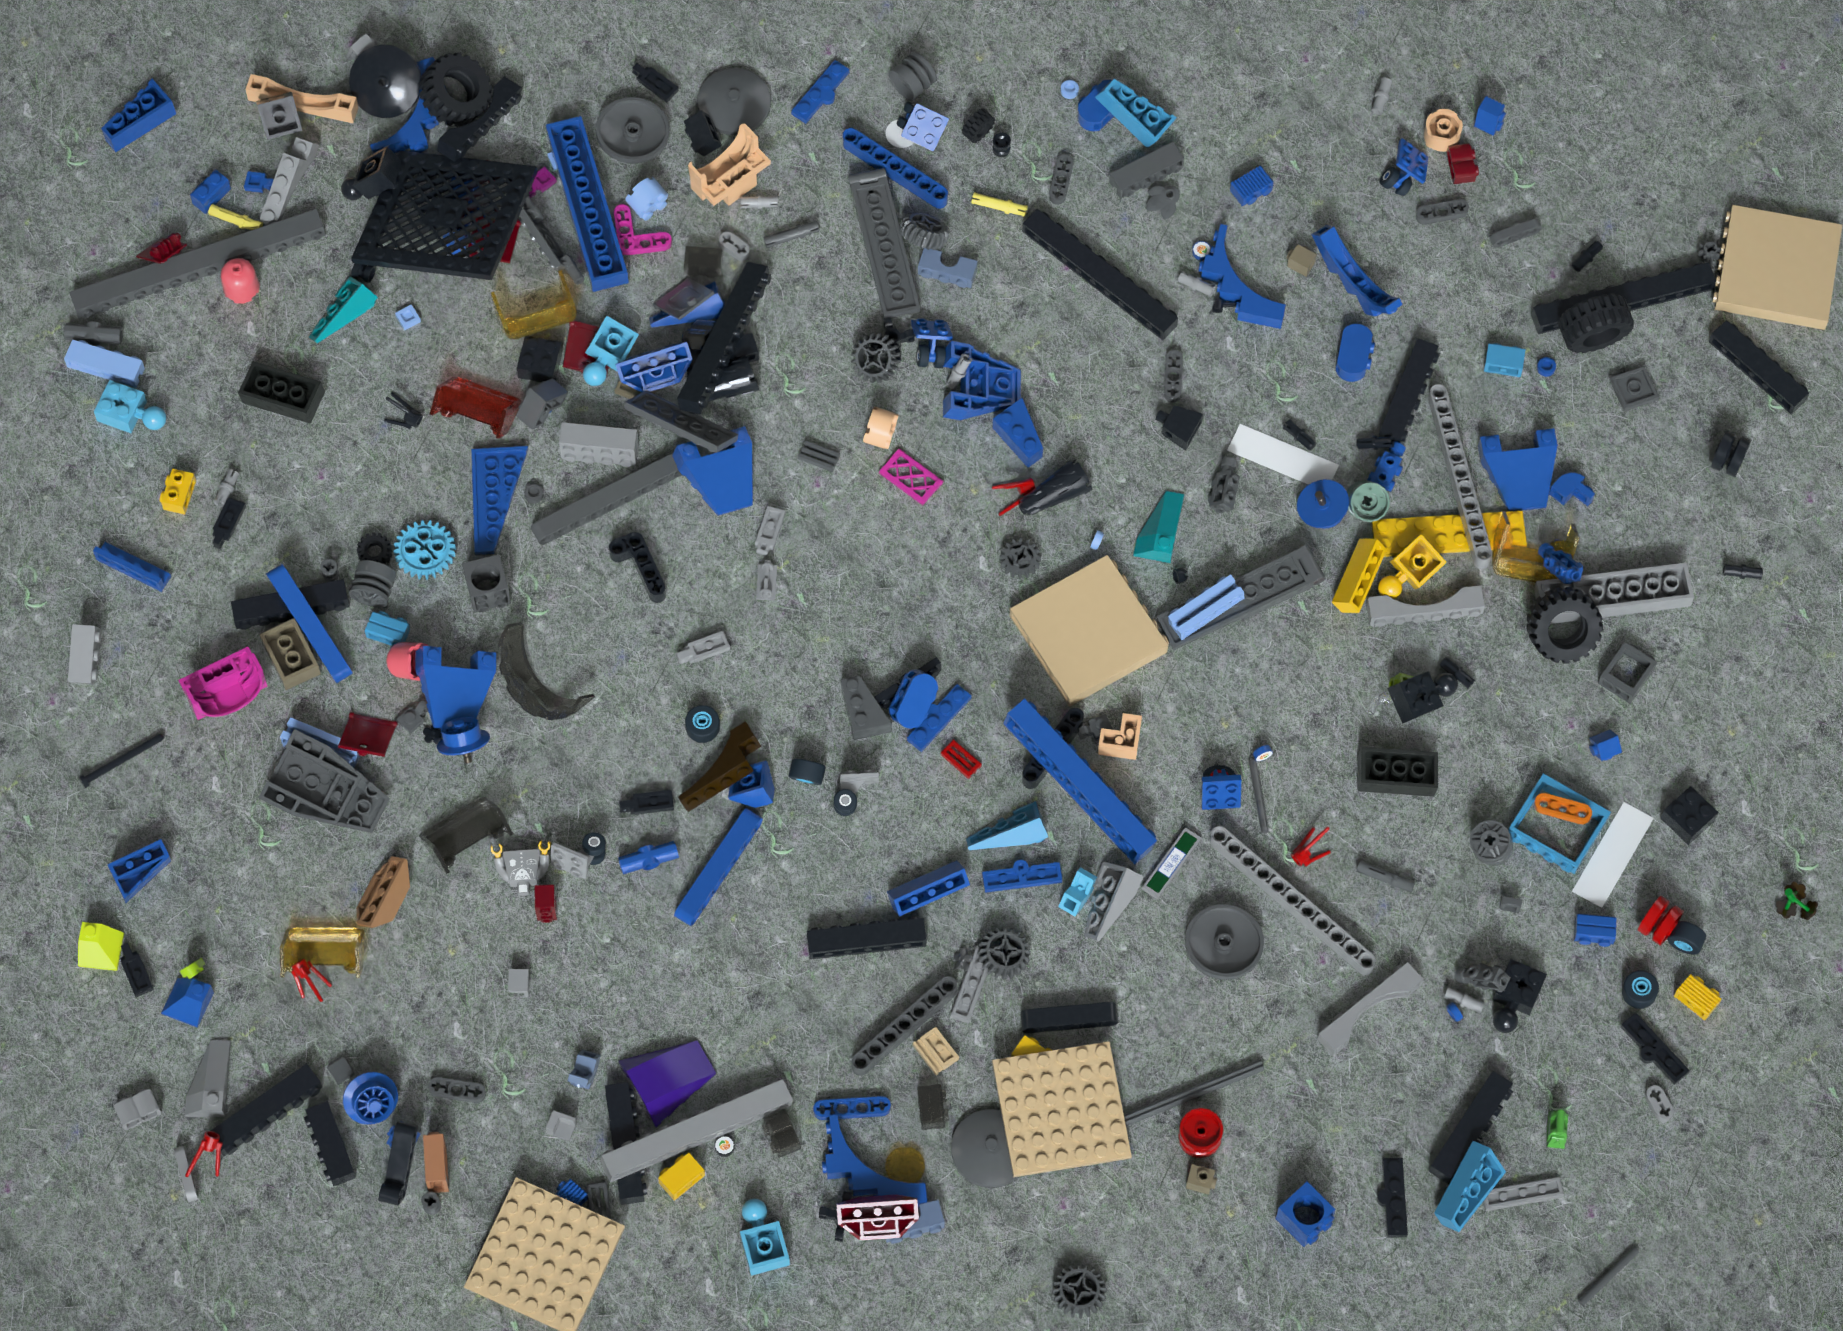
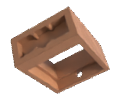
M430 1132L428 1135H423L425 1176L428 1191L434 1193L449 1192L447 1146L444 1135L439 1132Z

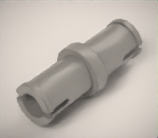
M1381 78L1379 89L1375 92V101L1371 112L1376 115H1382L1385 102L1389 99L1388 93L1392 84L1391 79Z
M757 195V197H740L741 208H778V196L761 197V195Z
M1184 271L1178 277V282L1191 287L1193 291L1198 290L1209 297L1215 292L1216 286L1202 281L1200 277L1196 278Z
M962 354L957 365L953 366L952 373L946 381V385L949 384L948 387L950 389H956L961 378L965 377L966 370L972 362V358H969V355Z
M233 469L228 470L224 481L219 485L220 490L213 501L215 505L218 506L220 502V507H223L229 495L233 493V487L239 477L237 471L232 476Z
M1449 986L1443 997L1460 1004L1459 1007H1467L1479 1014L1485 1003L1468 996L1469 993H1461Z

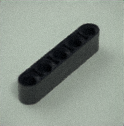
M1071 708L1055 728L1059 732L1065 731L1068 733L1067 736H1063V740L1067 744H1070L1079 732L1078 728L1083 726V711L1079 708ZM1072 717H1077V718H1079L1080 720H1079V721H1072L1071 718H1072ZM1034 757L1022 773L1023 786L1028 789L1036 788L1048 773L1042 765L1037 763L1038 761ZM1029 775H1033L1036 778L1033 780H1029L1026 777Z
M1115 1002L1034 1008L1020 1012L1023 1033L1108 1027L1119 1023Z

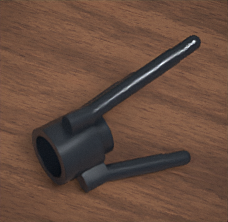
M393 392L391 396L399 403L386 397L387 401L405 412L403 419L406 423L386 418L384 422L411 429L412 426L415 428L419 426L423 418L420 412L416 411Z

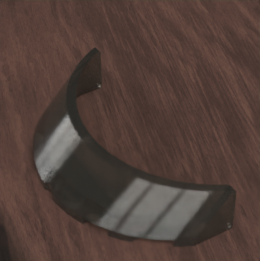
M519 622L508 624L505 627L498 641L501 658L499 669L501 675L505 677L506 688L516 703L520 704L523 710L535 717L538 716L546 720H558L575 714L595 698L593 694L580 696L578 699H567L547 689L536 677L527 659L523 637L524 625Z

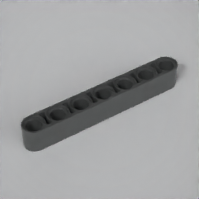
M950 976L943 977L852 1057L853 1072L859 1076L867 1074L954 998L957 992L956 980ZM945 985H951L953 989L947 991L943 989V987ZM934 997L939 1001L937 1003H930L928 1000ZM917 1010H921L924 1012V1014L922 1016H916L914 1012ZM902 1023L909 1024V1027L907 1029H902L899 1025ZM893 1036L895 1039L889 1042L885 1040V1037ZM877 1048L880 1050V1053L872 1054L870 1051ZM858 1061H863L866 1063V1065L863 1067L856 1066V1063Z

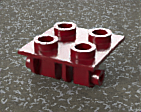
M172 233L167 238H161L136 255V257L159 264L165 263L168 258L178 254L187 244L180 242L181 236L179 233Z

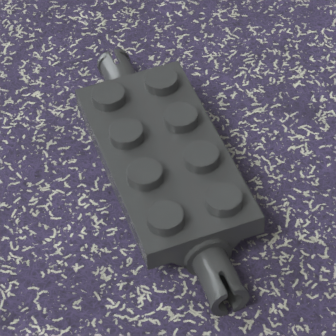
M528 195L523 205L524 209L521 210L519 215L521 217V224L526 229H529L531 232L529 235L533 241L538 242L540 245L539 250L544 256L548 257L550 260L548 263L555 271L559 270L562 274L569 275L576 285L581 284L585 278L577 268V264L571 256L564 254L542 221L544 219L543 214Z

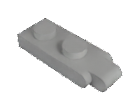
M767 506L755 541V546H758L757 554L768 556L769 550H774L786 515L785 510Z

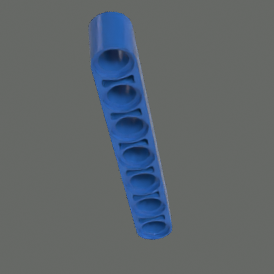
M854 128L844 130L843 147L875 169L885 168L887 177L933 207L941 209L947 205L948 191L943 185Z
M280 564L266 573L334 681L339 683L353 674L284 565Z
M747 808L743 810L677 907L674 917L689 926L696 922L761 826L763 821L761 816Z

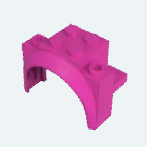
M249 647L178 680L197 720L206 716L219 717L236 712L248 705L259 694L261 689L268 687L263 669Z

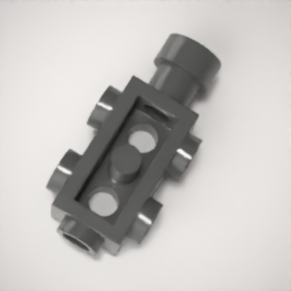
M1224 457L1222 459V472L1216 473L1215 479L1212 480L1213 491L1212 495L1208 497V503L1217 513L1233 510L1240 476L1233 472L1236 469L1237 460L1232 457Z
M1471 963L1469 968L1460 967L1455 973L1458 983L1467 984L1470 982L1475 987L1482 988L1483 990L1493 989L1498 992L1505 990L1511 978L1505 973L1504 968L1498 965L1492 967L1484 963Z

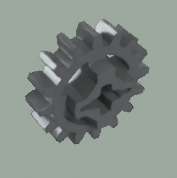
M1022 538L1019 539V542L1012 539L1011 545L1006 543L1005 548L1001 549V568H1005L1006 574L1011 572L1012 578L1015 575H1018L1019 579L1022 578V575L1029 578V573L1035 574V568L1039 569L1040 550H1035V543L1029 545V539L1026 542H1023Z

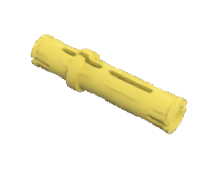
M976 192L973 194V198L977 199H972V204L1005 211V214L1013 213L1023 217L1026 216L1028 205L1017 204L1009 199L1006 201Z
M214 204L208 210V215L238 225L241 229L254 230L263 227V222L253 220L248 215H240Z

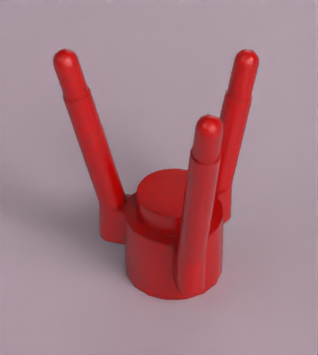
M1028 478L1018 482L992 486V489H1011L1017 487L1019 494L1025 496L1036 487L1033 479ZM1021 498L999 512V516L1020 504Z
M1313 827L1292 851L1291 857L1298 866L1301 867L1304 864L1307 867L1310 863L1331 853L1328 850L1310 858L1311 853L1309 851L1329 831L1330 827H1326L1305 847L1304 844L1315 831Z
M303 958L291 966L293 969L291 973L295 978L301 998H305L299 976L301 979H306L318 1000L323 1002L320 993L309 977L310 969L328 987H331L332 984L312 965L310 960L306 961Z
M212 1131L204 1133L200 1147L185 1177H189L204 1150L213 1152L214 1149H216L215 1176H219L220 1154L223 1144L219 1142L220 1135Z

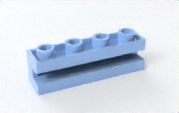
M72 340L64 358L66 366L135 388H137L139 383V374L142 375L145 370L143 361L136 356L129 357L119 351L112 352L106 350V348L99 345L92 346L83 340Z
M1231 574L1227 577L1224 576L1211 588H1205L1198 597H1192L1187 600L1180 609L1175 608L1168 616V622L1180 639L1183 640L1243 600L1244 591L1235 584V579Z
M291 717L287 722V730H283L280 736L281 742L285 747L295 729L332 748L353 768L360 758L357 751L338 748L341 738Z

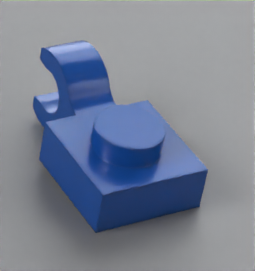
M248 171L244 189L245 191L263 193L264 188L270 191L274 179H268L266 173Z

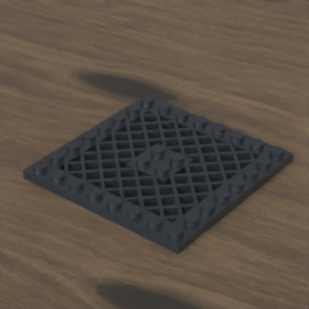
M399 150L397 156L402 162L400 172L396 178V184L393 188L387 189L379 195L351 257L352 263L492 280L537 175V166L461 157L454 162L444 155ZM418 173L421 174L420 176H418V177H416V178H413V177H412V176H414V175H416V174H418ZM436 175L438 176L437 178L430 180V178ZM452 177H455L454 180L447 182V180L451 179ZM472 179L471 182L464 184V182ZM424 181L427 182V183H425V184H423V185H421V186L418 185V184L421 183V182H424ZM487 181L490 182L489 184H487V185H485V186H483V187H482V185H481V184H483V183H485V182H487ZM441 183L444 184V185H442V186H440V187H438V188L435 187V186H437V185H439V184H441ZM505 183L507 184L506 186L499 188V186ZM458 185L461 186V187H459V188H457V189H455V190L452 189V188H454V187H456V186H458ZM413 186L415 187V189L407 192V189ZM475 187H478V189L473 192L469 191ZM432 189V191L424 194L425 191ZM493 189L496 190V191H494V192H492V193H490V194L487 193V192H489V191H491V190H493ZM449 191V193L443 196L441 195L442 193ZM465 192H466V194H467V195H465V196H463V197H461V198L458 197L459 195H461V194H463V193H465ZM419 194L421 195L420 197H418V198H416V199H414V200L412 199V197H414V196H416V195H419ZM482 194L484 195V197L478 200L475 199L476 197ZM501 197V199L493 202L494 199ZM406 200H409V202L404 205L400 204ZM426 202L425 205L418 207V205ZM489 202V205H487V206H485V207H483V208L481 207L482 205H484V204H486V203ZM412 208L415 209V210H413V211H411V212H409V213L406 212V211H408V210H410V209H412ZM476 208L478 209L477 211L470 213V211ZM495 210V213L489 216L487 215V213ZM401 213L403 214V216L395 219V216ZM420 216V218L414 221L412 220L413 218ZM481 216L484 217L483 219H481V220H479V221H476V220H475V219H477V218H479V217H481ZM407 221L409 222L408 224H406V225H404V226H402V227L400 226L401 224H403V223H405V222H407ZM469 222L473 223L467 227H464V225ZM487 224L490 225V226H488V227H486V228H484V229L481 228V227H483V226H485V225H487ZM397 227L396 230L389 232V230ZM414 229V232L408 235L406 234V232ZM475 230H478V232H476V233H474V234H472V235L469 234V233H471V232H473V231H475ZM429 231L432 232L431 234H429V235H427V236H425V237L423 236V234H425V233H427V232H429ZM447 233L449 234V236L441 239V236ZM400 235L403 236V237H401V238H399V239H397V240L394 239V238H396V237H398V236H400ZM466 235V238H464V239H462V240H460V241L458 240L459 238H461V237H463V236ZM417 237H420V239L415 242L411 241ZM482 237L484 238V240L478 243L475 242L476 240ZM435 239L438 240L437 242H435V243H433V244H431V245L429 244V242H431V241H433V240H435ZM388 241H391V243H389V244H387V245H385V246L382 245V244H384V243H386V242H388ZM452 241L455 242L454 244H452V245H450V246H448V247L446 246V244H448V243H450V242H452ZM405 243L409 244L403 248H400V246ZM470 243L472 244V246H470V247H468V248H466V249L464 248V246H466V245H468V244H470ZM423 245L426 246L425 248H423V249H421V250H419V251H418V249H417V248H419V247H421V246H423ZM440 247H443V249L438 252L434 251ZM458 249L461 250L460 252H458V253H456V254H454V255L452 254V252H454V251H456V250H458ZM476 251L478 252V254L470 257V254Z

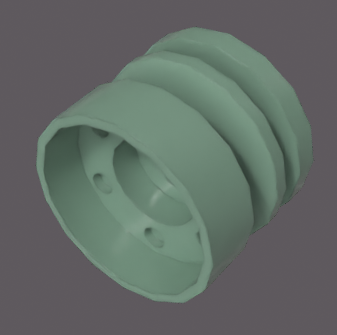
M1361 480L1352 484L1347 490L1349 496L1348 512L1357 519L1373 522L1378 521L1387 513L1390 505L1389 494L1378 483ZM1364 496L1369 498L1366 501L1367 504L1362 503V501L1364 500Z

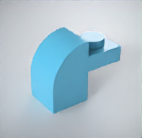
M1080 867L1071 886L1065 891L1058 907L1076 916L1089 899L1097 877Z

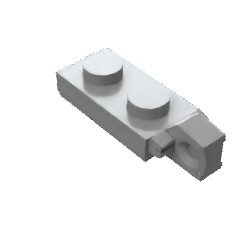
M721 631L688 643V646L684 647V651L676 653V658L679 664L688 661L690 664L729 651L730 645L724 632Z

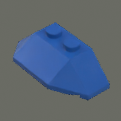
M682 342L632 356L615 365L621 383L643 393L646 390L651 392L680 383L693 359L688 343Z

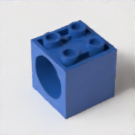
M1307 1181L1278 1208L1276 1220L1305 1247L1308 1243L1312 1245L1319 1238L1318 1234L1322 1230L1326 1232L1333 1225L1332 1221L1335 1219L1336 1209ZM1300 1207L1314 1209L1319 1214L1318 1222L1313 1225L1302 1224L1295 1218V1210Z

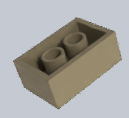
M295 618L259 634L261 642L285 690L321 675L319 666Z

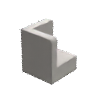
M509 969L508 992L524 993L525 997H529V969Z
M553 1110L546 1126L547 1134L570 1141L577 1124L576 1118Z

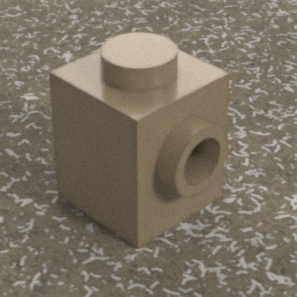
M1297 244L1295 249H1291L1287 255V267L1307 277L1316 263L1317 254L1308 247Z
M1192 1164L1186 1189L1209 1195L1210 1189H1215L1217 1178L1214 1177L1215 1170Z

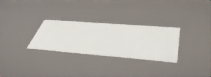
M1242 424L1239 425L1227 449L1231 453L1308 485L1318 480H1332L1339 466L1336 463Z
M1623 802L1572 892L1602 908L1654 818Z

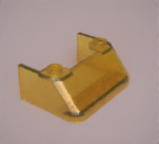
M562 270L558 271L565 300L558 302L553 307L522 317L504 319L495 292H491L493 308L501 330L509 339L525 337L575 320L577 317L576 307Z
M1502 511L1494 535L1492 559L1494 573L1501 577L1534 583L1558 579L1543 566L1544 559L1538 554V549L1512 545L1513 535L1509 531L1510 522L1506 511ZM1571 524L1566 540L1556 539L1550 543L1555 548V551L1562 550L1566 554H1571L1572 559L1580 539L1575 524Z
M360 928L287 929L280 945V978H284L287 971L291 973L293 970L291 966L303 958L306 961L310 960L312 965L343 966V969L348 973H356V978H360L364 959V930Z

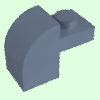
M582 1049L577 1055L575 1067L569 1074L568 1082H571L570 1084L576 1087L590 1089L601 1055Z

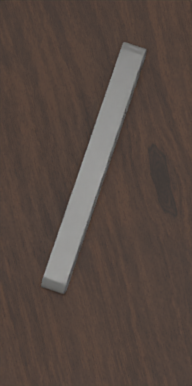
M1436 384L1431 387L1428 399L1473 564L1478 569H1486L1490 565L1492 557L1490 542L1447 389L1441 384Z
M1221 826L1213 828L1210 845L1357 972L1362 975H1369L1373 972L1376 959L1371 952L1226 828ZM1220 835L1224 839L1216 840L1214 837ZM1236 848L1238 852L1232 853L1229 849ZM1250 860L1253 864L1246 865L1244 861ZM1265 873L1268 877L1261 878L1258 874ZM1279 885L1282 890L1277 891L1273 886ZM1294 898L1297 902L1290 903L1287 899ZM1308 910L1312 914L1310 916H1306L1302 913V911ZM1323 923L1326 925V928H1319L1317 924ZM1332 936H1339L1341 940L1335 941L1332 939ZM1352 948L1356 953L1350 954L1347 952V949ZM1368 961L1371 965L1366 967L1361 962Z

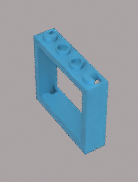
M1543 773L1508 831L1513 842L1521 843L1530 852L1542 855L1550 863H1556L1565 872L1575 874L1608 821L1611 812ZM1541 790L1554 796L1587 804L1592 810L1591 818L1599 822L1575 862L1518 830Z

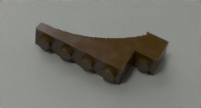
M746 721L730 730V737L722 753L704 776L678 796L687 812L754 772L746 756L762 746Z

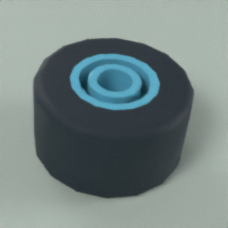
M707 705L693 707L685 717V728L688 736L698 743H707L716 738L720 731L718 713Z
M794 758L791 762L788 777L800 782L821 785L826 766L814 761Z
M1678 921V924L1667 940L1675 949L1686 954L1696 955L1700 953L1707 935L1697 925L1686 921Z
M1643 970L1630 973L1622 986L1624 1001L1636 1009H1644L1652 1005L1659 992L1657 979L1651 973Z

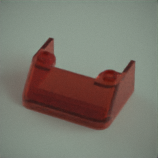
M452 377L437 386L429 415L433 416L440 412L442 416L449 418L456 414L490 425L493 434L496 435L497 439H500L509 432L519 410L518 407L521 400L472 381Z

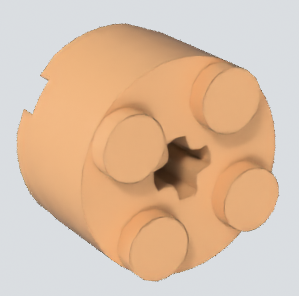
M1439 109L1428 116L1424 130V139L1427 147L1444 152L1447 151L1448 146L1458 145L1463 124L1454 111Z
M874 406L863 442L883 449H889L899 415Z

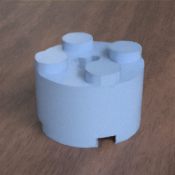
M652 177L651 180L646 178L632 189L634 193L631 196L628 194L626 197V202L640 218L646 221L652 217L655 210L665 208L668 193Z

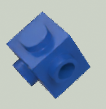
M1610 729L1589 738L1591 754L1601 761L1609 760L1613 756L1622 753L1618 735Z

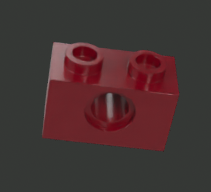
M534 885L537 921L550 923L552 920H557V898L554 885Z

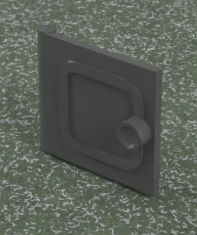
M689 277L655 302L653 306L655 309L659 308L674 318L681 320L714 295V292Z

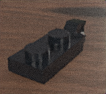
M638 63L632 67V73L637 76L636 80L666 103L679 91L678 86L652 67L643 68Z
M227 498L213 527V547L221 550L225 540L229 541L246 508V503Z
M672 790L633 794V796L628 797L629 800L619 801L620 813L630 812L631 815L674 810Z
M128 943L121 945L124 956L120 958V962L135 997L153 991V986L137 951L132 953Z

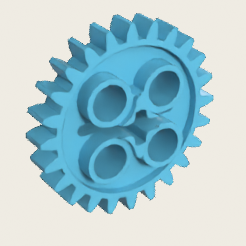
M422 520L421 525L414 522L413 528L407 525V532L401 530L402 536H397L398 542L394 543L396 548L394 555H396V562H399V568H404L405 574L410 571L411 577L417 574L418 579H421L422 575H425L426 580H428L430 574L436 578V572L442 575V568L449 569L447 563L453 564L451 557L456 556L454 552L456 546L453 544L454 538L451 537V532H446L445 526L439 529L438 522L432 526L431 520L427 525ZM422 536H428L425 540L420 539ZM436 547H442L439 551L434 550ZM410 549H415V550H416V551L413 552V553H408V552H407V551L410 550ZM424 560L430 561L428 564H422Z

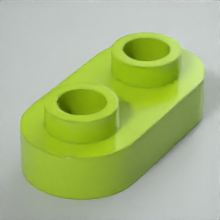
M201 957L179 972L183 978L187 976L190 979L203 971V966L206 963Z

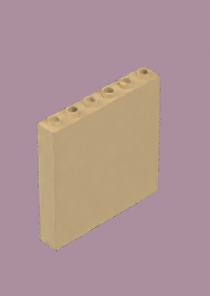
M1732 205L1731 211H1727L1725 222H1728V227H1724L1722 238H1726V240L1721 245L1720 254H1723V259H1719L1717 270H1720V276L1717 275L1715 286L1718 287L1717 292L1714 291L1713 295L1714 310L1825 330L1830 313L1842 224Z
M1108 555L1010 608V618L1069 707L1164 655L1168 650L1169 642L1166 636L1160 634L1156 621L1150 619L1147 608L1144 604H1140L1137 593L1129 588L1127 578L1119 573L1116 562L1113 559L1111 560Z

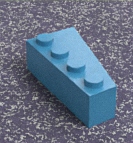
M1116 79L1106 84L1095 96L1146 148L1154 144L1177 118L1172 114L1169 115L1164 112L1163 108L1154 106L1145 97L1138 96L1132 89Z
M1475 1141L1471 1143L1434 1212L1443 1226L1460 1232L1506 1173L1491 1148Z

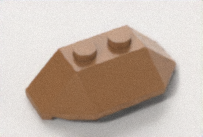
M391 856L388 862L373 875L357 906V924L359 926L374 928L394 920L410 888L408 861L405 858Z

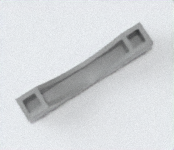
M1481 586L1463 587L1449 599L1431 605L1405 604L1387 595L1368 597L1366 604L1369 625H1375L1376 627L1392 623L1401 625L1411 621L1420 623L1430 619L1432 621H1439L1443 618L1477 617L1483 614L1485 608Z
M1408 962L1404 966L1401 964L1393 970L1394 974L1389 978L1387 976L1382 978L1378 982L1379 986L1374 990L1372 988L1367 990L1363 995L1364 998L1360 1001L1355 1000L1348 1007L1349 1010L1345 1013L1340 1012L1333 1019L1334 1022L1330 1025L1325 1024L1319 1029L1317 1040L1332 1057L1348 1045L1353 1026L1367 1009L1388 999L1407 998L1422 986L1424 979Z

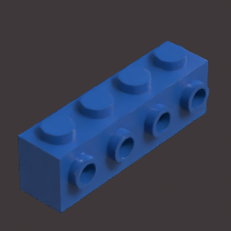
M956 860L887 891V895L893 910L900 917L965 888L970 883L964 867Z

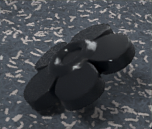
M431 725V729L427 727L423 729L425 742L431 743L433 741L435 744H438L442 738L441 730L434 728L433 725Z

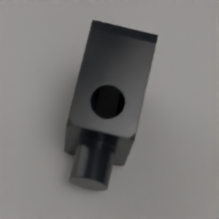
M1174 406L1170 414L1159 410L1155 420L1163 423V436L1182 449L1187 450L1202 424L1203 414Z

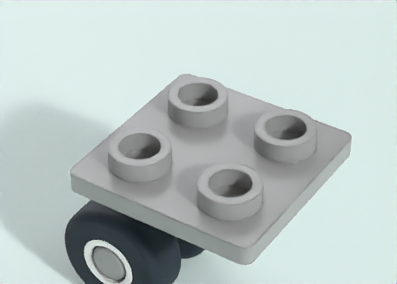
M865 770L859 774H856L855 771H845L844 774H841V790L834 796L833 806L835 811L841 816L853 814L857 807V797L855 794L863 784H878L879 773H875V770Z
M589 833L583 838V849L577 852L553 842L551 845V865L558 870L571 873L574 877L586 879L589 865L600 864L605 859L606 840L599 833Z

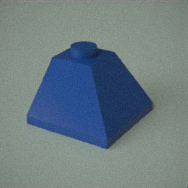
M767 761L750 765L754 772L729 787L728 798L731 801L754 808L773 803L775 789Z
M177 978L161 1014L198 1028L214 994L212 986L193 978Z

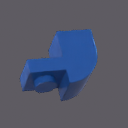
M1567 473L1562 475L1551 486L1549 495L1562 505H1565L1572 496H1575L1586 506H1589L1593 502L1595 493L1589 486L1583 485L1585 479L1583 475Z

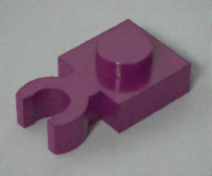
M546 167L537 172L531 186L532 191L529 192L530 198L536 195L537 190L543 193L557 182L556 178Z

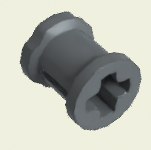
M325 559L321 562L320 569L323 578L328 582L338 579L339 570L336 561Z
M427 1192L422 1196L421 1202L424 1211L430 1215L437 1214L441 1209V1203L437 1194ZM432 1200L435 1202L432 1203V1206H428V1204H430Z

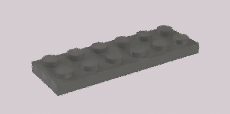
M647 390L629 399L624 405V409L632 414L639 415L648 422L655 423L665 430H670L679 437H684L696 445H701L710 452L717 453L737 442L738 434L695 413L682 411L678 405Z

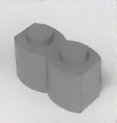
M141 1089L133 1097H123L113 1105L124 1131L134 1128L142 1122L154 1119L161 1114L151 1089Z

